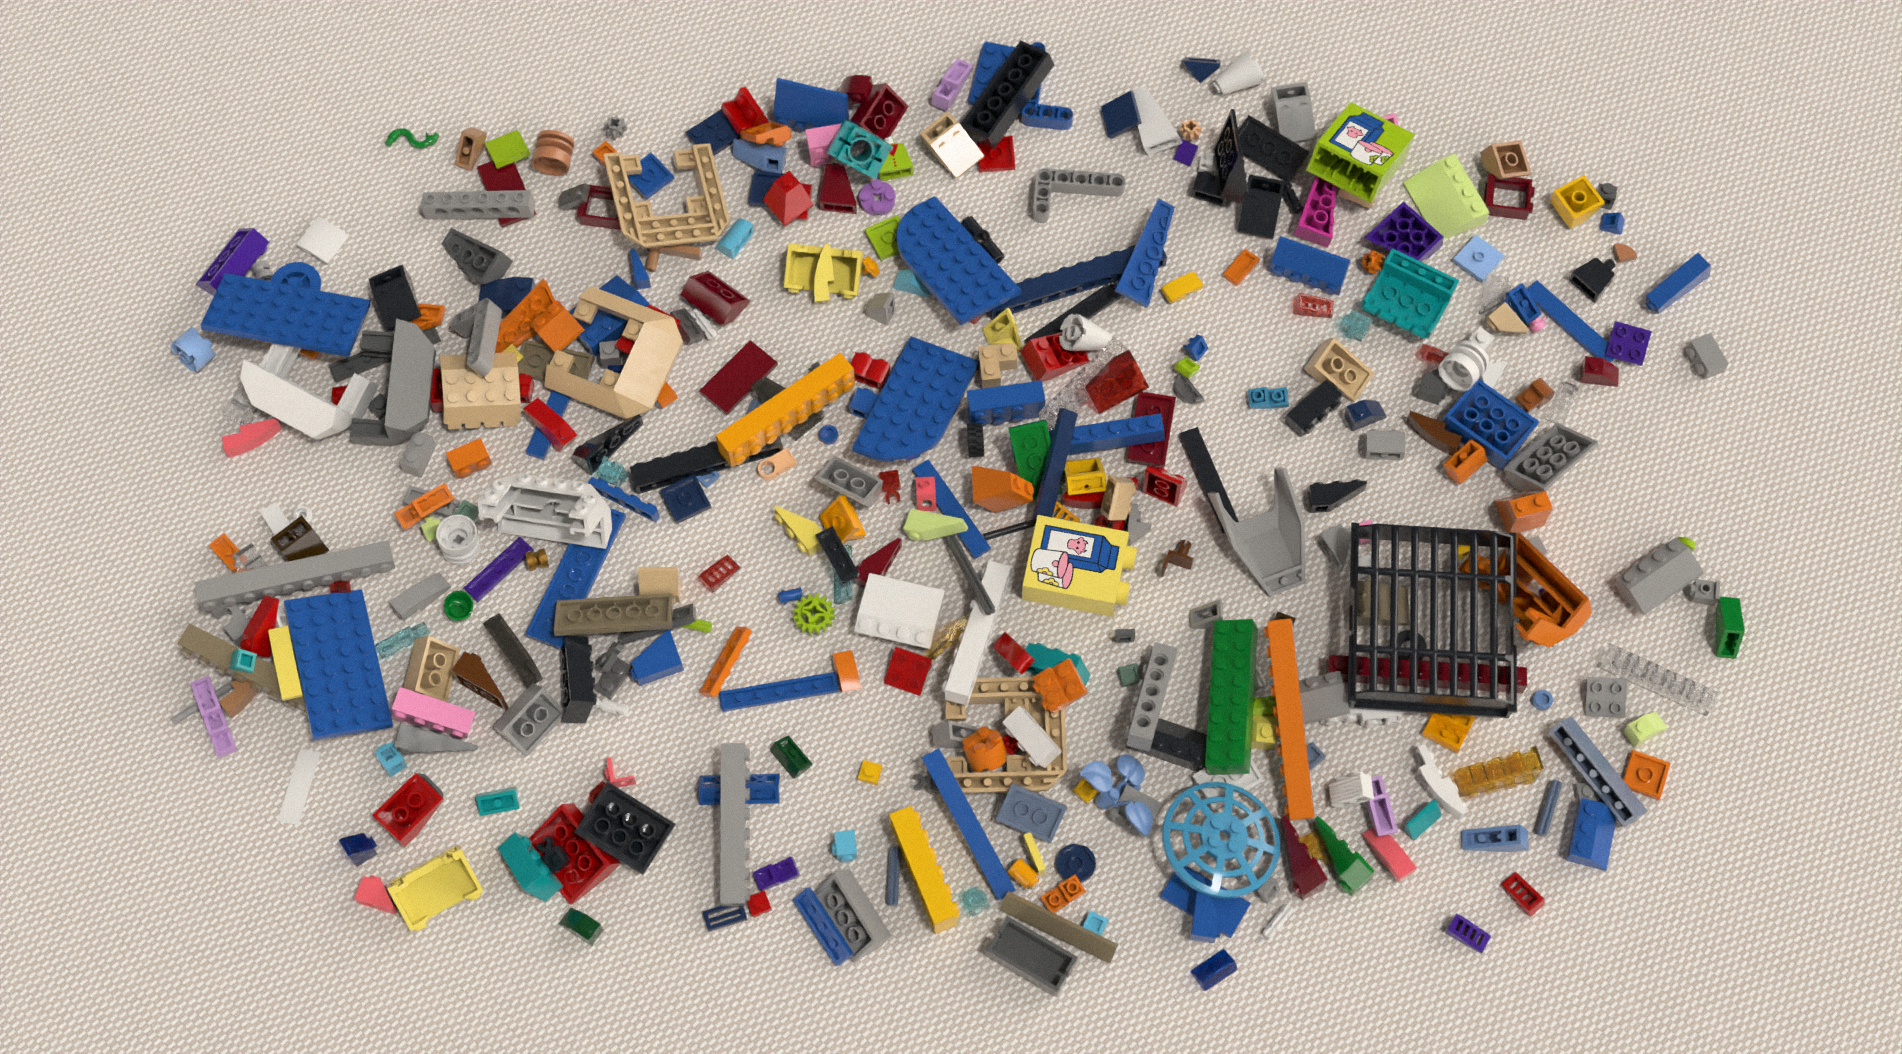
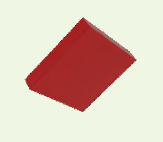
M1003 136L995 149L977 141V147L984 155L978 161L979 173L1015 170L1013 136Z

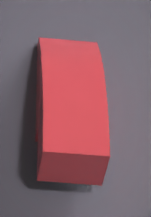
M277 418L241 425V433L222 437L224 451L230 458L253 450L275 436L282 429V425Z
M1374 827L1362 834L1385 868L1389 869L1397 882L1415 872L1417 867L1390 834L1378 837Z

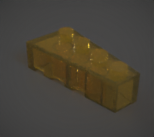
M1537 746L1530 747V752L1524 754L1517 751L1506 757V759L1500 757L1493 758L1487 762V765L1480 762L1456 769L1453 777L1458 787L1460 798L1466 796L1469 799L1478 796V793L1486 792V794H1491L1498 791L1497 789L1504 787L1508 790L1515 788L1517 784L1524 783V785L1533 784L1541 774L1544 766Z

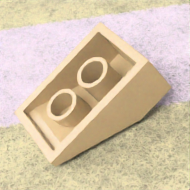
M1335 338L1324 340L1304 368L1318 382L1323 383L1327 380L1342 393L1343 397L1352 402L1357 400L1375 374Z

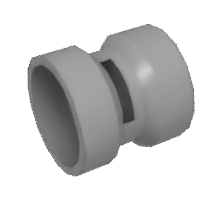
M267 260L257 261L251 266L253 274L256 275L255 279L271 280L273 272L270 271L271 267Z

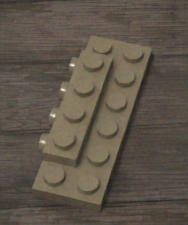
M673 593L558 600L556 604L554 634L555 636L672 629Z

